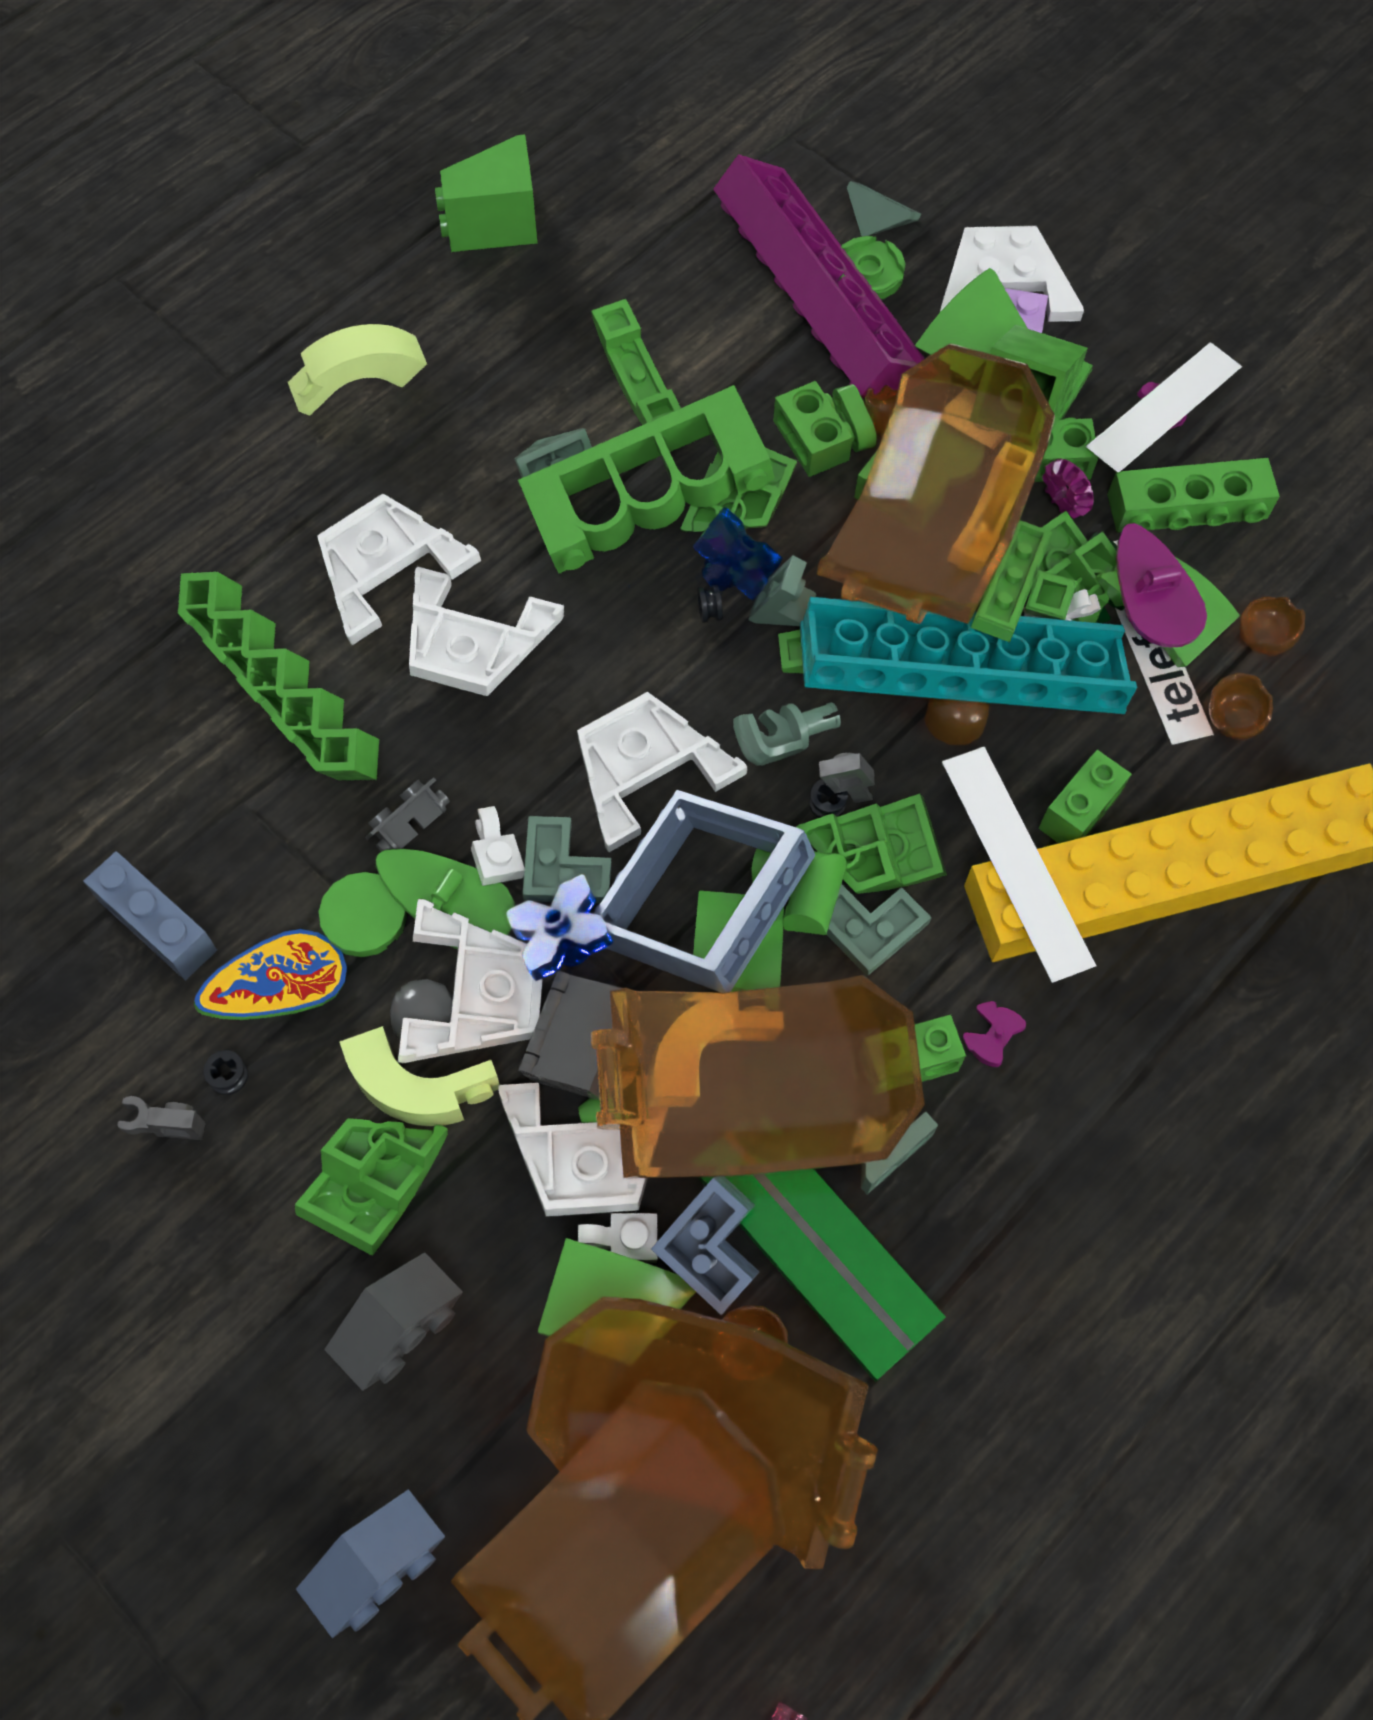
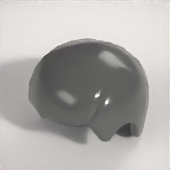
M429 979L410 981L401 986L400 990L394 995L390 1009L391 1026L394 1035L400 1040L403 1018L450 1023L453 995L442 983Z

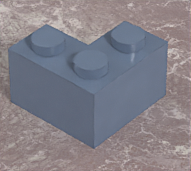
M722 1174L711 1179L651 1248L657 1256L720 1315L728 1309L759 1273L751 1263L726 1241V1238L754 1208L755 1204Z
M408 1489L343 1533L296 1590L332 1638L348 1626H351L356 1632L379 1612L375 1603L381 1605L403 1585L400 1580L402 1577L408 1575L411 1580H414L434 1563L436 1559L431 1552L445 1538V1535Z

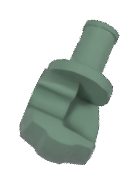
M832 702L802 713L796 705L787 704L781 707L780 714L768 709L759 716L760 722L768 729V736L759 730L753 714H743L733 719V728L740 749L746 759L756 766H763L806 750L809 745V736L832 728H839L841 720L840 715L823 719V717L838 711Z

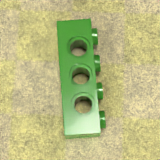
M1268 458L1120 471L1115 473L1107 494L1117 533H1121L1123 528L1130 523L1138 524L1148 531L1166 528L1180 530L1188 526L1198 525L1219 526L1224 523L1240 521L1255 523L1268 519L1280 497Z

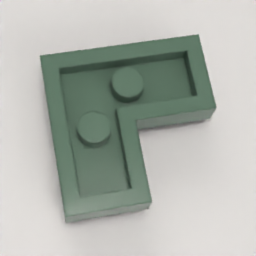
M529 816L523 884L524 901L600 904L610 890L611 858L570 856L572 828L570 817Z
M841 884L827 936L866 976H869L930 923L932 917L902 887L870 913Z

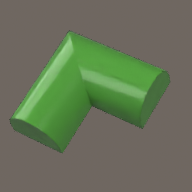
M756 849L752 862V882H754L771 855L770 852ZM814 852V859L790 895L783 917V927L787 931L827 935L847 862L842 854Z

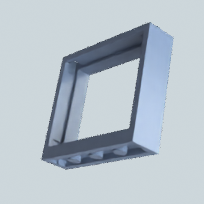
M676 790L666 807L661 810L659 817L647 835L639 842L637 850L625 868L617 875L614 884L602 902L595 908L596 911L587 925L601 946L729 995L814 859L815 853L805 831ZM693 828L771 853L705 959L626 930Z

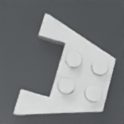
M1037 226L965 227L940 312L967 284L991 268L997 273L1004 288L1026 292L1043 291L1044 295H1048L1046 305L1048 322L1081 321L1084 312L1083 306Z
M381 494L317 535L335 593L336 603L344 624L343 627L352 645L383 626L377 614L362 596L425 554L430 553L453 580L481 561L476 548L469 544L465 546L455 540L453 535L442 528L436 529L424 522L422 516L385 494Z
M417 567L414 577L415 592L413 593V624L411 626L409 658L410 675L488 696L562 621L564 605L529 597L516 627L442 608L443 602L452 586L451 578L444 573Z
M649 692L577 730L605 848L608 852L641 835L640 825L621 798L685 762L693 760L715 792L747 774V766L738 757L732 758L721 750L720 744L709 736L704 737L688 726L686 719Z
M418 899L413 942L458 947L450 1023L403 1018L398 1062H412L531 1039L540 1014L545 951L494 929L490 933L468 923L469 919L457 913H453L451 916L433 908V903Z
M647 1076L633 1077L635 1119L605 1123L594 1122L541 1126L539 1083L498 1085L501 1103L546 1216L639 1210L668 1109L647 1108Z

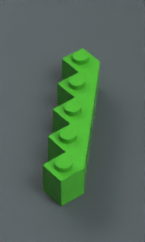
M219 572L181 574L178 614L203 638L204 644L218 660L225 664L237 677L238 683L252 699L259 703L272 717V722L291 743H294L314 770L336 780H377L379 739L357 728L342 729L344 699L322 688L308 689L309 660L288 649H274L276 623L253 610H241L242 585Z

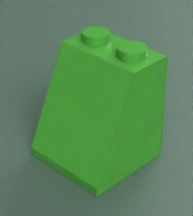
M525 134L510 138L440 171L442 187H436L435 194L438 211L445 210L446 213L439 214L442 237H449L451 252L537 244L533 188Z
M1015 325L991 347L970 422L1043 446L1076 386L1088 348Z

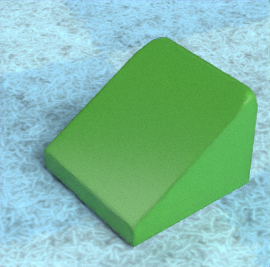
M1038 570L1025 607L1026 614L1065 620L1078 581Z

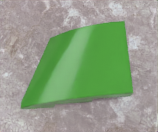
M989 268L967 284L944 307L923 333L915 347L926 356L977 383L985 371L991 347L1015 325L1027 328L1002 285L997 273Z
M765 448L771 459L774 480L758 490L747 491L738 495L734 487L728 498L717 505L709 507L690 505L681 526V531L687 533L767 527L788 486L797 461ZM718 452L713 463H710L704 479L715 474L721 467L722 459Z
M1067 511L1041 527L1051 531L1052 535L1038 570L1078 581L1074 593L1086 589L1089 596L1096 594L1101 609L1092 615L1072 619L1073 621L1096 623L1102 608L1108 603L1109 596L1095 577L1100 573L1117 570V551L1103 531L1087 541Z
M1176 558L1195 584L1205 603L1207 612L1205 629L1194 642L1183 647H1163L1177 667H1186L1240 615L1228 599L1209 580L1191 566ZM1117 570L1097 575L1095 578L1114 605L1124 606Z
M921 794L882 807L876 803L838 817L832 813L796 826L805 831L810 844L817 852L842 854L845 857L847 866L843 880L857 894L901 888L947 875L924 797Z
M699 891L693 955L705 959L745 894ZM784 907L731 992H738V995L746 990L765 997V1005L773 1008H779Z
M348 1118L321 1149L322 1173L295 1203L296 1215L373 1256L398 1222L428 1174L448 1135V1128L442 1125H435L433 1130L405 1128L402 1122L387 1121L384 1123H374L370 1120Z
M566 1238L538 1333L585 1347L587 1352L632 1365L652 1340L671 1322L672 1318L686 1302L696 1294V1291L678 1274Z

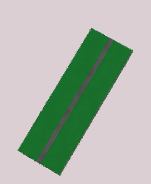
M764 1115L761 1120L763 1132L774 1140L785 1139L783 1134ZM752 1122L740 1123L691 1165L690 1170L704 1186L712 1178L722 1174L755 1204L754 1208L740 1222L739 1226L875 1382L878 1381L939 1325L946 1316L813 1168L807 1170L800 1168L792 1146H790L786 1170L763 1165L747 1155L735 1143L734 1138L752 1124Z

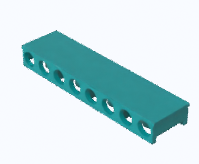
M810 597L804 619L800 622L804 687L1125 714L1127 711L1126 707L1137 689L1136 681L1130 680L1122 643V637L1125 633L1123 625L1020 616L1011 641L1007 642L971 628L977 612Z

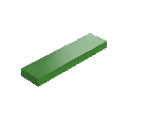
M1015 519L971 628L1007 642L1011 641L1051 538V531Z

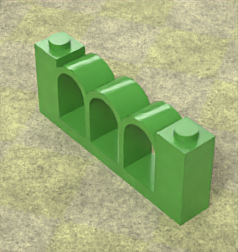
M733 385L523 477L518 481L558 573H562L566 570L578 569L585 562L594 559L591 550L605 552L617 549L626 543L634 532L635 524L645 529L654 530L667 527L679 518L684 511L685 503L696 507L717 505L728 498L734 487L738 495L747 491L758 490L775 478L771 459ZM710 435L722 459L721 467L715 474L706 479L694 480L683 476L677 469L670 452ZM657 457H661L672 481L670 489L660 499L648 503L639 502L631 498L619 474ZM611 478L621 501L619 511L611 520L603 524L592 525L581 521L575 514L568 496Z

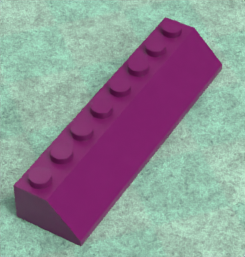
M738 154L713 189L722 201L721 207L738 223L740 234L756 248L757 258L771 269L776 276L774 278L775 283L787 292L794 301L792 304L793 308L809 322L812 327L811 333L829 350L831 361L836 367L844 371L850 380L849 385L854 384L862 398L871 397L884 400L928 377L934 370L915 347L877 293L871 288L865 277L856 268L845 250L841 248L840 243L785 169Z

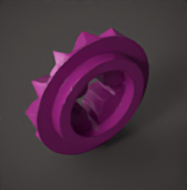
M1062 458L1055 459L1045 466L1046 472L1042 475V478L1047 486L1044 490L1050 494L1052 503H1056L1059 506L1060 512L1067 511L1072 518L1088 513L1093 507L1094 498L1090 482L1084 472L1072 462Z

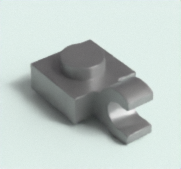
M841 753L836 755L834 759L819 762L820 778L834 793L847 791L855 803L873 800L872 794L867 787L875 785L874 770L860 753Z
M129 1096L123 1098L122 1104L126 1108L139 1110L135 1120L131 1122L118 1121L117 1126L123 1132L131 1135L149 1132L155 1133L158 1137L202 1140L205 1122L196 1111H193L192 1106L184 1103L168 1102L165 1108L149 1107L139 1097Z

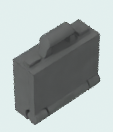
M557 971L518 1071L533 1082L604 1101L616 1071H633L646 1039L642 1032L633 1027L642 1002L628 989Z

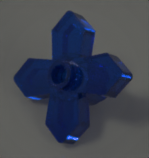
M727 507L721 509L710 522L709 527L693 545V548L705 558L702 575L710 586L718 585L720 591L736 586L751 600H754L769 582L768 577L778 568L783 560L767 543L754 541L747 535L743 522Z
M584 875L576 876L560 884L550 907L528 900L506 912L511 928L517 938L520 940H530L521 954L527 970L535 981L559 971L561 964L565 966L579 965L588 958L589 954L598 952L614 942L602 915L589 913L596 903V898Z

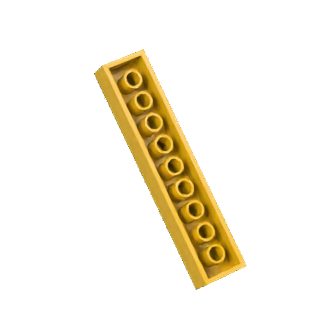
M1369 763L1039 848L1037 851L1083 939L1373 862V768ZM992 861L973 865L964 887L991 961L996 962L1036 951Z

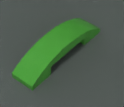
M623 299L592 310V318L611 368L641 424L644 425L681 409L672 389H666L641 339V328L627 300Z

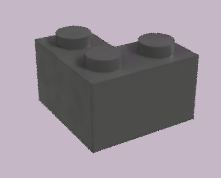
M424 1252L366 1287L324 1350L362 1391L378 1380L386 1384L405 1366L406 1362L402 1359L404 1354L413 1350L423 1340L429 1330L437 1334L454 1318L456 1313L452 1310V1307L463 1291Z

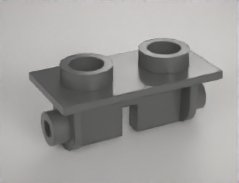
M433 777L425 785L418 779L400 795L404 803L392 812L386 807L368 822L373 830L365 837L366 840H369L375 834L380 839L376 844L380 852L402 849L418 835L408 823L412 818L424 830L438 816L445 813V806L450 803L448 797L441 790L433 793L429 788L436 781Z

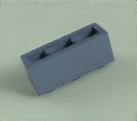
M117 851L83 880L104 907L185 981L217 951L207 933Z

